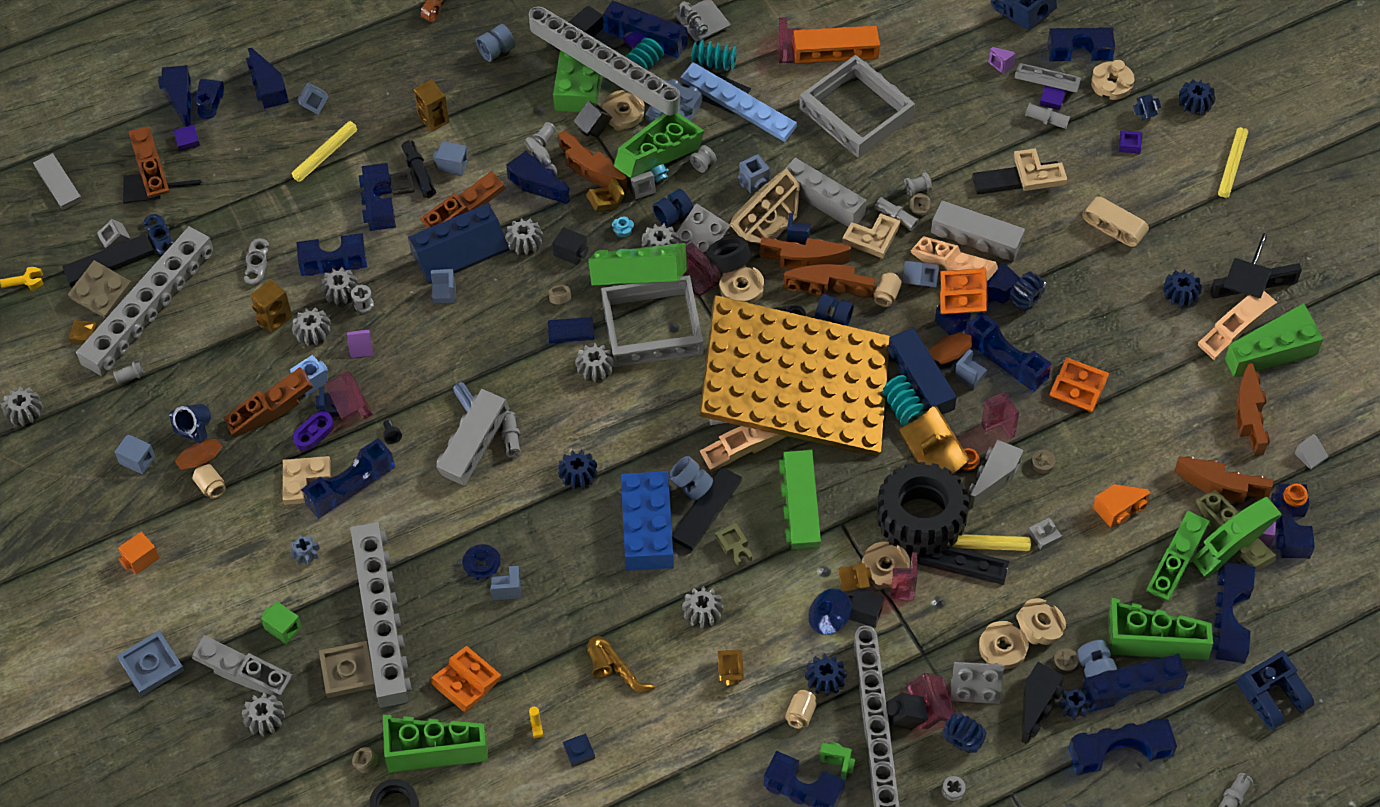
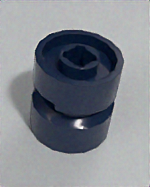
M677 189L670 193L667 199L662 198L654 203L652 208L661 225L665 224L666 228H669L676 224L679 218H686L693 209V204L682 189Z
M823 294L815 312V319L848 326L852 318L854 303L843 299L838 302L836 297ZM835 307L833 316H830L832 308Z

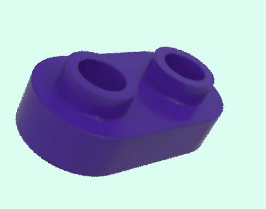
M320 411L305 421L293 434L296 448L301 451H308L314 448L333 430L332 416L327 412Z

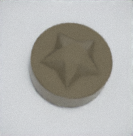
M922 193L914 195L909 203L910 211L919 217L927 215L931 210L930 198Z
M557 285L548 291L549 300L553 304H563L571 299V291L568 286Z
M1039 450L1034 453L1031 465L1037 473L1048 474L1054 469L1056 459L1050 451Z
M1068 648L1058 650L1053 660L1055 669L1062 674L1073 673L1079 663L1076 652Z
M370 747L360 748L352 758V765L360 773L370 772L378 763V755Z

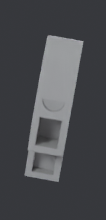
M205 635L192 655L193 660L214 669L215 674L250 689L281 697L292 677V674L250 653L246 656Z

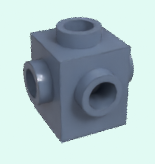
M759 154L739 163V183L742 187H746L750 194L769 182L770 169Z

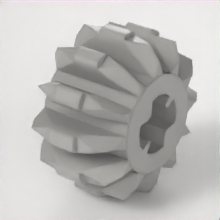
M521 217L520 222L513 221L512 226H507L505 239L510 250H515L517 255L521 252L528 255L529 251L536 252L537 247H541L543 232L538 222L533 223L531 218L524 221Z
M654 224L653 229L647 227L646 233L642 236V248L679 243L677 233L674 232L672 227L666 228L665 224L661 227Z
M341 267L339 271H336L332 268L331 274L325 273V279H321L320 283L321 293L329 303L334 301L338 306L340 302H344L347 305L348 299L353 300L351 291L355 286H358V280L351 270L345 271Z
M316 307L312 311L305 308L304 313L297 312V318H294L292 322L293 334L300 343L305 341L307 346L311 342L318 345L319 340L325 341L326 335H330V319L323 310L318 312Z
M594 343L593 347L585 345L584 350H579L575 365L577 366L578 374L583 375L585 380L592 378L596 382L597 378L604 380L606 378L605 375H611L614 359L611 350H606L604 345L597 347L596 343Z
M19 387L16 392L10 390L11 395L4 396L1 408L5 418L11 421L12 424L17 425L20 422L22 426H25L27 421L33 423L34 417H40V410H42L40 397L29 387L26 390Z
M703 586L699 592L693 588L692 595L686 594L682 610L684 611L685 619L691 620L692 626L700 623V627L703 629L705 623L712 627L714 620H720L723 604L721 603V596L715 595L713 588L707 592Z
M264 692L261 698L253 695V702L245 701L246 709L242 710V716L245 718L243 721L245 727L249 728L253 734L259 731L263 737L268 730L274 734L273 727H281V719L285 718L282 702L277 701L274 695L268 698Z

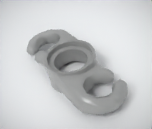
M527 137L525 139L528 150L532 151L531 154L537 166L542 168L550 177H556L557 169L554 164H551V158L547 150L535 139Z
M263 238L255 239L250 243L246 256L247 269L245 274L255 273L258 275L255 279L244 276V281L250 285L259 284L264 278L267 267L266 254L268 252L266 247H269V243ZM258 244L265 246L262 250H258L255 247ZM255 258L262 259V262L258 265L251 264V261Z

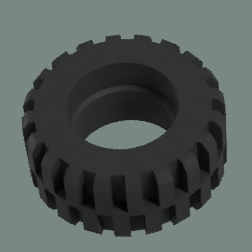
M918 462V465L910 463L906 464L903 469L901 467L895 469L893 475L889 474L884 479V484L879 489L877 522L878 526L881 527L883 536L889 537L888 541L893 546L899 545L906 552L910 550L913 551V554L920 555V552H926V555L934 554L936 549L940 552L947 550L948 542L950 543L949 546H953L958 541V535L962 536L964 533L969 508L967 489L964 484H961V479L957 475L952 476V471L945 467L941 469L938 464L926 465L925 462ZM913 499H928L937 503L944 511L931 518H918L907 513L902 508V505Z

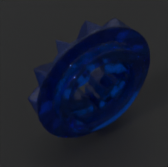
M479 544L466 551L462 564L469 577H475L477 580L480 578L489 579L491 575L497 573L498 568L501 566V559L495 548ZM486 559L487 566L480 565L477 567V560L483 561Z

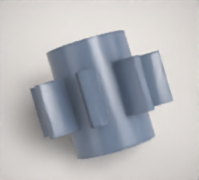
M300 535L295 542H291L293 550L289 552L291 558H296L298 565L301 563L310 565L314 559L319 558L316 552L320 549L318 542L313 543L311 535L309 537H302Z

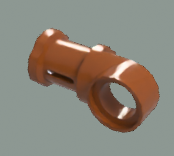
M425 0V4L421 9V17L434 22L439 15L441 3L444 0Z

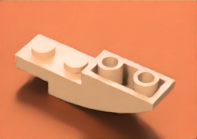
M925 236L911 250V253L922 262L939 265V272L986 268L988 281L998 269L997 263L994 261L962 253L958 245Z
M1265 291L1261 298L1251 295L1247 296L1215 324V327L1198 342V346L1213 360H1216L1229 347V344L1236 341L1243 333L1248 332L1277 304V301Z
M740 426L719 436V441L700 450V453L712 473L750 452L755 454L787 436Z

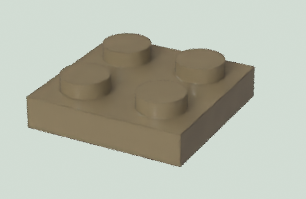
M94 260L68 293V296L73 301L106 319L130 289L132 283L130 280Z
M367 641L319 650L327 698L375 688Z

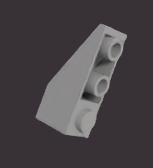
M997 440L994 448L989 447L985 457L987 462L985 466L981 465L976 475L978 481L976 484L972 483L968 490L967 496L970 497L969 507H976L1013 480L1022 462L1024 450Z

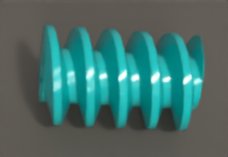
M644 38L625 57L648 70V68L653 67V63H657L659 58L664 56V51L656 41Z
M701 39L698 45L696 42L693 45L691 64L692 62L697 64L699 61V65L703 67L707 62L708 68H712L715 64L717 70H720L723 66L724 71H729L730 68L733 71L737 58V48L734 46L729 51L728 44H726L721 49L719 42L713 48L712 41H709L707 46H704V40Z
M905 375L891 379L882 390L883 396L887 398L888 404L891 405V409L895 412L902 426L913 422L926 413V411H923L924 405L919 403V397L915 396L916 392L914 389H910L911 384L906 382L907 378Z

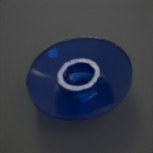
M828 589L820 593L814 599L809 609V623L812 629L821 635H831L841 630L851 615L852 605L849 596L839 589Z

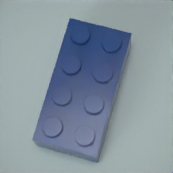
M668 471L621 474L626 571L674 568Z

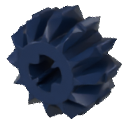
M1194 79L1190 83L1185 82L1179 91V106H1183L1184 112L1190 110L1192 115L1195 112H1198L1200 115L1204 111L1209 112L1215 103V89L1210 88V83L1204 84L1202 79L1199 82H1196Z
M1185 269L1181 273L1175 270L1172 275L1168 274L1166 277L1163 292H1165V299H1171V305L1178 303L1180 308L1183 304L1190 307L1193 302L1199 300L1202 285L1200 284V278L1194 277V272L1187 274Z
M1031 271L1027 272L1014 284V287L1010 290L1009 299L1016 307L1026 311L1032 308L1041 298V295L1045 292L1046 283L1037 274Z
M572 450L570 456L564 454L562 457L563 461L558 463V476L560 479H563V484L565 486L571 484L573 490L579 485L584 489L585 483L592 485L593 478L597 476V462L593 460L591 453L584 455V451L581 450L579 454H575Z
M824 653L822 659L815 656L813 663L808 662L805 679L808 681L809 689L815 688L817 695L821 691H825L826 697L830 691L837 694L839 687L845 686L844 679L847 677V671L843 669V661L836 662L837 657L835 655L828 659Z
M958 713L952 714L948 718L942 734L947 742L951 743L953 747L959 748L960 751L976 753L983 745L987 732L976 720Z

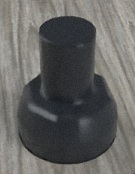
M391 420L384 421L385 431L383 432V438L387 444L399 442L402 438L400 429L393 426Z

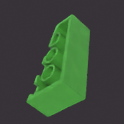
M663 113L618 148L614 167L630 178L635 177L661 164L668 163L698 150L704 130L679 113L674 115Z
M685 243L636 249H619L610 252L608 250H598L588 259L592 285L679 281L688 269Z
M1303 303L1229 344L1225 361L1233 377L1244 375L1248 364L1253 363L1256 372L1317 355L1323 338Z
M812 450L784 452L783 460H779L780 474H783L784 482L781 483L782 497H786V505H783L784 520L788 519L789 528H785L786 543H791V550L820 548L821 537Z
M1111 598L1108 612L1109 650L1111 655L1209 660L1213 646L1212 623L1181 615L1174 617L1166 614V611L1157 609L1154 612L1143 609L1142 605L1132 603L1131 606L1120 603L1119 599Z
M383 714L384 757L388 773L489 761L487 737L484 724L460 721L443 723L439 722L438 719L421 721L414 720V717L404 716L403 719L392 718V715Z

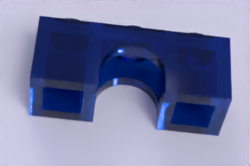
M1113 27L1049 29L1047 41L1049 62L1071 61L1072 51L1077 48L1089 51L1091 61H1113L1115 51Z
M388 163L362 166L363 175H359L360 188H364V192L360 193L362 206L366 205V210H362L364 223L369 224L370 231L396 228L392 197L379 198L383 194L392 193Z
M363 233L341 236L340 247L332 252L323 251L320 248L319 239L296 242L301 276L332 273V268L339 271L341 267L344 270H358L368 267Z
M1278 484L1275 493L1271 495V502L1282 514L1276 521V528H1278L1276 547L1280 549L1281 558L1310 559L1315 548L1312 526L1299 525L1293 520V517H1305L1310 505L1309 497L1303 506L1293 507L1287 504L1283 497L1285 489L1292 484ZM1301 484L1306 488L1308 493L1307 484Z
M779 751L775 752L764 774L763 786L768 791L777 795L781 793L799 805L806 804L810 807L838 806L845 791L846 780L822 771L817 781L810 784L803 783L796 777L799 771V760Z

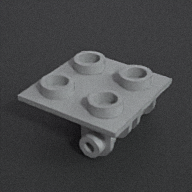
M703 0L693 6L689 2L683 1L679 5L680 12L674 14L694 42L705 39L731 26L712 0Z
M696 203L677 231L678 242L685 243L688 251L707 262V249L716 241L730 237L728 230L731 226Z
M954 662L950 685V701L1000 704L1004 665Z

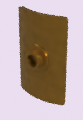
M933 406L922 416L899 429L900 435L917 463L925 462L926 465L938 464L939 468L944 469L945 467L952 471L951 475H953L970 462V459L937 406Z

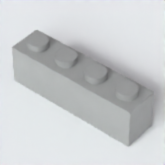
M794 158L786 167L800 184V199L849 227L851 222L858 224L865 216L866 199L797 158Z
M941 201L932 220L931 233L938 237L947 238L961 245H967L981 252H987L1013 262L1023 243L1025 232L1024 228L945 201Z
M481 389L479 394L473 397L471 408L460 420V427L456 433L451 435L446 451L438 457L436 467L441 476L463 486L467 484L510 409L506 399L484 389Z

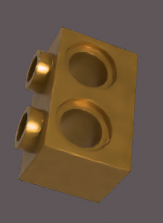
M432 79L414 88L418 117L431 132L450 123L446 96Z
M272 279L250 295L253 303L251 306L257 316L255 320L261 328L264 329L266 327L273 333L292 318L286 291Z

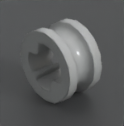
M957 776L948 777L943 783L942 795L949 801L961 799L966 787L964 781ZM958 785L957 791H960L959 793L948 791L950 786Z

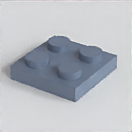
M160 630L117 655L119 662L141 696L185 671Z

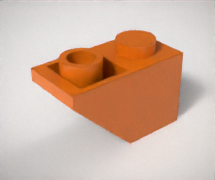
M1113 484L1096 495L1093 509L1112 528L1118 523L1119 525L1125 523L1130 518V515L1136 511L1138 513L1142 512L1149 504L1148 500L1151 492L1148 489Z

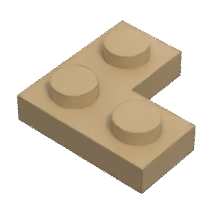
M1036 148L1014 151V160L1024 191L1067 185V176L1062 162L1041 165Z
M880 213L872 229L851 222L842 238V243L883 259L900 227V220Z
M330 456L283 460L284 505L308 503V483L331 481Z

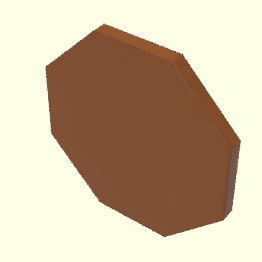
M956 333L944 337L929 349V353L935 363L938 364L950 363L952 360L961 359L962 355L972 347V336Z
M217 439L205 440L202 443L197 442L184 449L175 460V463L181 470L210 464L209 460L215 458L222 445Z

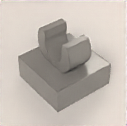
M651 171L631 178L633 195L636 199L656 193L654 175Z
M1050 518L1029 527L1028 533L1040 550L1061 541L1062 535Z

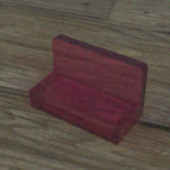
M779 17V63H795L792 48L793 30H802V28H787V17Z
M693 242L686 246L688 269L683 276L690 275L693 291L698 296H701L720 283V270Z
M349 370L325 383L330 397L343 420L357 412H360L364 419L373 415L356 379Z
M1006 392L985 400L981 425L985 432L1002 425L1008 436L1013 438L1016 434L1019 412Z
M912 552L910 568H893L890 599L914 600L917 583V552Z
M923 673L907 684L910 694L924 697L928 720L920 725L922 729H929L940 721H947L952 714H955L943 677Z

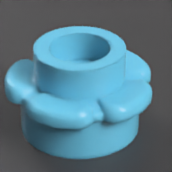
M661 164L650 171L654 175L656 183H659L668 177L667 172H669V169H666L664 164Z
M620 217L613 221V231L619 237H627L631 234L634 223L628 217Z

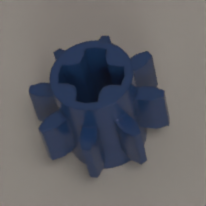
M1152 94L1136 98L1137 104L1133 105L1135 115H1141L1142 119L1158 115L1157 110L1162 108L1159 98H1153Z
M1076 687L1069 693L1065 690L1063 691V699H1060L1058 704L1059 707H1064L1063 716L1067 715L1072 717L1073 720L1080 715L1082 717L1086 716V709L1090 708L1091 701L1085 700L1086 691L1082 693Z

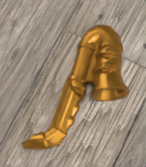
M594 636L589 640L587 652L593 663V677H608L613 672L610 667L612 665L616 674L620 673V677L633 690L648 692L655 689L654 685L644 682L640 683L626 663L612 648V644L604 637Z

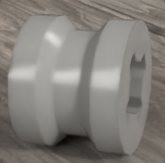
M702 145L697 153H693L689 157V160L697 171L704 173L709 165H713L717 161V158L708 146Z

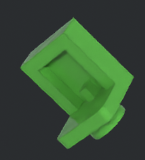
M835 742L822 743L819 762L843 767L841 780L846 781L847 774L853 773L855 759L851 758L852 749L842 747V745Z

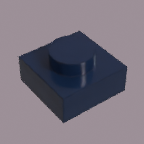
M586 733L563 742V747L571 767L595 759V754Z

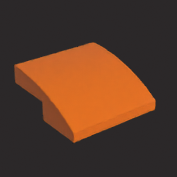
M986 268L940 271L941 315L987 312Z
M1066 357L1049 397L1093 413L1109 373Z
M465 646L449 658L447 666L431 677L430 684L466 713L500 680L501 674L468 646Z

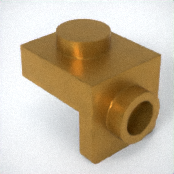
M612 179L608 187L589 189L586 196L596 212L618 209L624 197V192L618 181Z
M865 563L838 569L842 591L870 587L869 582L872 581V574L870 568L866 567Z
M742 649L717 651L719 681H724V685H738L739 680L744 679Z

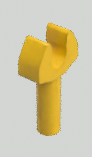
M28 267L23 276L0 279L1 288L25 284L30 290H35L43 285V281L41 278H32L42 276L43 274L39 268Z
M531 707L529 716L533 738L544 737L539 709Z

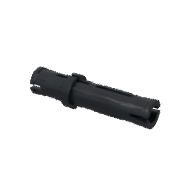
M407 140L401 145L407 158L406 163L413 171L423 197L431 198L436 194V190L425 169L424 159L417 151L415 142Z

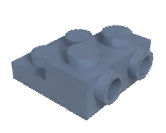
M674 79L664 80L676 87L680 92V110L678 113L692 121L702 104V93L694 86L683 87ZM650 106L645 114V120L652 123L663 113Z

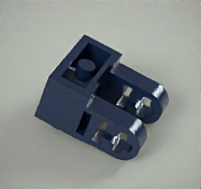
M991 0V5L998 13L1030 30L1057 9V0Z
M1284 650L1248 670L1236 681L1249 703L1270 730H1274L1285 723L1282 712L1268 693V691L1278 685L1298 711L1305 712L1314 706V699L1297 675L1296 672L1298 670Z

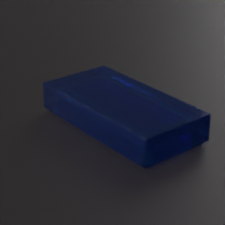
M593 317L548 320L549 343L594 340Z

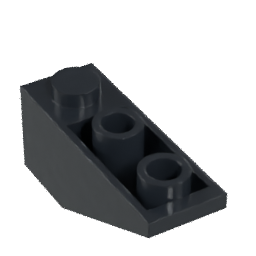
M1037 662L1024 687L1021 742L1025 744L1030 737H1036L1041 728L1039 722L1042 717L1047 719L1053 708L1051 705L1054 698L1058 700L1065 689L1062 685L1064 676L1040 662Z

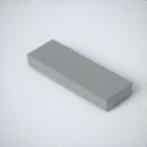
M1019 63L1015 73L1016 79L1076 93L1081 82V78L1078 76Z
M53 153L33 162L36 170L62 210L82 201L78 191Z

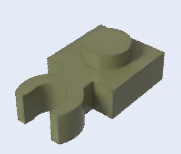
M737 523L715 533L716 539L725 554H734L736 566H741L740 556H746L749 562L752 561L751 551L745 548L748 546V541Z

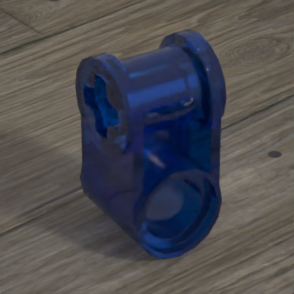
M200 79L195 96L199 117L210 119L217 114L224 94L223 81Z

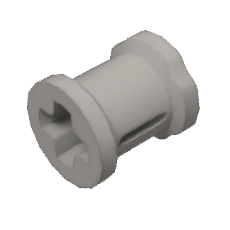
M923 172L921 176L912 179H904L905 189L910 197H913L918 192L932 190V182L927 172Z
M358 285L352 289L351 297L354 300L355 311L361 314L369 313L374 307L370 288L366 285Z

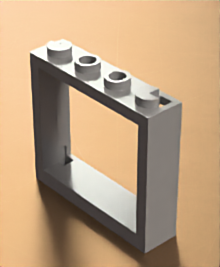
M855 55L800 94L799 108L859 158L914 117L915 103L901 93L895 85L890 84L884 79L881 73L876 72L867 62H864ZM854 75L898 111L863 138L819 102Z
M690 275L682 276L679 281L630 283L601 288L614 367L703 354V338ZM685 294L693 336L624 346L617 345L610 305Z

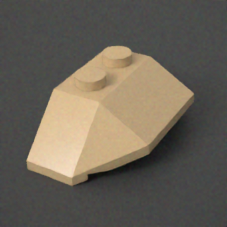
M787 168L761 187L736 212L729 225L740 237H743L750 243L760 244L762 237L776 239L788 227L789 213H793V221L797 217L800 191L799 182Z

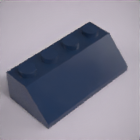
M489 203L408 237L411 253L429 284L432 283L431 270L453 269V272L457 273L509 250L498 218Z

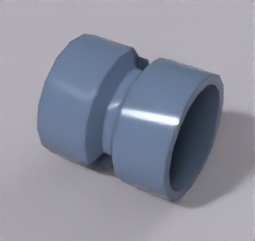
M504 24L493 28L491 34L486 32L476 38V44L480 53L489 62L499 57L501 52L506 53L515 48L516 45L513 35Z
M685 456L673 466L668 476L677 487H682V491L691 500H697L709 490L713 483V478L704 469H699V464L690 456Z
M1092 641L1077 650L1076 653L1082 667H1085L1084 673L1089 685H1103L1118 676L1119 672L1114 660L1110 658L1111 653L1106 641Z

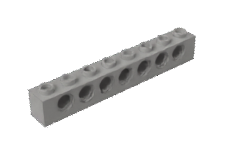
M188 226L76 351L80 364L100 376H103L107 370H110L114 366L115 361L128 350L129 345L142 334L145 327L155 320L160 310L169 304L175 293L183 288L190 276L198 271L199 266L205 259L211 256L214 249L210 237Z
M379 522L350 527L379 707L409 702L408 693L412 692L410 678H405L404 671H408L406 656H401V649H405L403 635H398L397 628H401L399 613L394 614V607H397L398 603L396 593H391L390 586L394 585L392 571H387V565H391L389 551H384L383 545L388 544L385 530H380ZM369 549H376L373 552H367ZM379 569L378 572L371 573L372 570ZM377 590H383L379 594H374ZM380 611H386L383 615H377ZM384 632L390 633L387 636H380ZM388 653L393 654V656L389 658H384V656ZM391 675L397 676L395 679L392 680L387 679Z

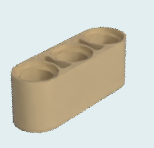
M1095 197L1083 212V218L1087 223L1130 247H1136L1149 231V226L1144 220L1102 197Z

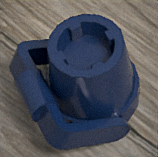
M204 404L184 405L170 412L169 416L175 433L202 443L207 438L205 426L211 420V413L207 406Z

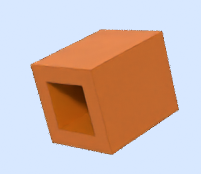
M142 531L118 547L121 555L119 558L120 563L126 570L131 569L136 575L159 559L155 546Z

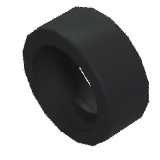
M740 236L722 238L710 245L706 253L712 270L717 273H728L740 269L751 259L747 241Z
M390 779L380 783L373 790L370 797V807H380V802L386 795L402 793L408 797L409 807H419L418 797L414 788L408 782L400 779Z

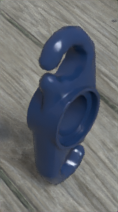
M151 214L144 219L143 223L147 225L146 229L149 231L151 242L156 251L162 256L166 252L162 250L163 247L172 245L174 241L171 239L169 229L163 218L157 214ZM151 220L158 221L153 226L148 225ZM158 232L166 233L163 238L157 239L154 237Z

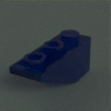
M248 48L250 57H247L246 61L249 70L253 69L254 73H250L253 86L258 85V88L255 89L257 101H262L264 109L289 103L282 74L253 48Z
M524 151L506 164L508 179L522 191L565 204L570 202V189L564 181L558 180L552 170L546 169L536 156H532L527 151Z

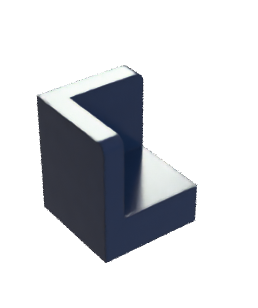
M789 213L787 242H797L806 245L807 238H810L811 224L793 223V213Z

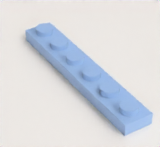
M694 62L681 76V82L696 87L703 95L783 142L788 139L797 127V122Z

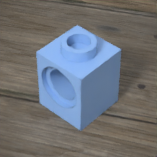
M313 355L290 369L291 373L299 367L305 370L313 386L312 389L304 394L305 396L328 383L326 374L328 369L322 360L318 362Z

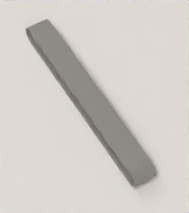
M540 6L530 9L529 24L533 34L662 113L674 115L679 112L680 92L676 87L549 10Z
M861 626L855 632L854 651L874 807H899L877 633L870 626ZM861 639H868V640H870L871 642H869V643H863V642H861L860 640H861ZM864 661H871V662H873L874 664H872V665H866V664H864L863 662H864ZM873 683L876 687L870 688L866 684ZM875 705L878 706L880 709L871 710L869 706ZM879 728L882 732L874 733L871 729ZM882 751L886 755L877 756L874 754V752ZM885 774L889 778L881 780L877 777V775ZM883 797H887L892 802L883 803L880 801V799Z

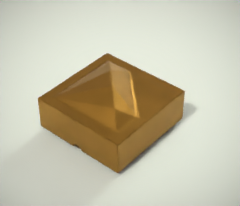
M74 320L69 335L70 343L84 344L98 328L97 323Z

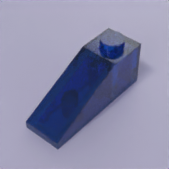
M188 66L162 67V76L158 77L159 88L164 90L167 100L185 127L191 126V76Z

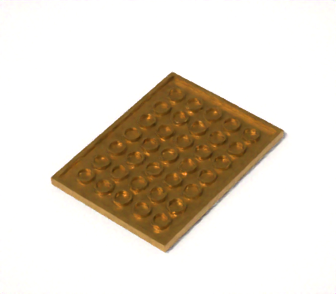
M715 295L712 306L699 416L878 457L882 446L885 397L882 394V390L887 381L889 356L887 347H889L890 336Z

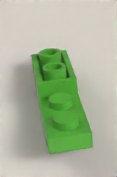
M1268 497L1255 502L1232 517L1203 541L1206 545L1191 560L1204 577L1210 578L1243 546L1249 547L1282 514Z
M1187 511L1146 589L1147 592L1166 601L1170 600L1209 525V520Z

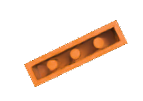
M877 26L793 30L792 48L795 63L848 61L855 55L862 60L878 59L880 41Z

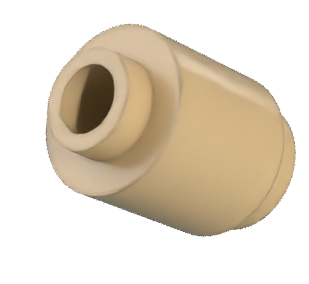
M889 272L880 276L874 291V301L876 304L882 307H890L895 302L902 284L896 274Z
M200 465L195 469L192 479L205 496L215 499L225 492V482L212 465Z
M799 690L793 696L785 715L790 726L797 729L808 726L816 707V697L814 694L806 690Z

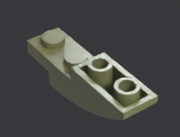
M1216 489L1196 500L1203 516L1210 521L1209 525L1214 532L1239 513ZM1259 538L1249 547L1243 546L1233 555L1240 563L1245 561L1255 572L1276 561V555Z

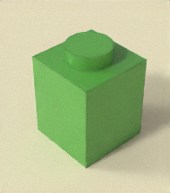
M278 601L266 608L261 617L264 629L284 644H287L302 628L299 616Z

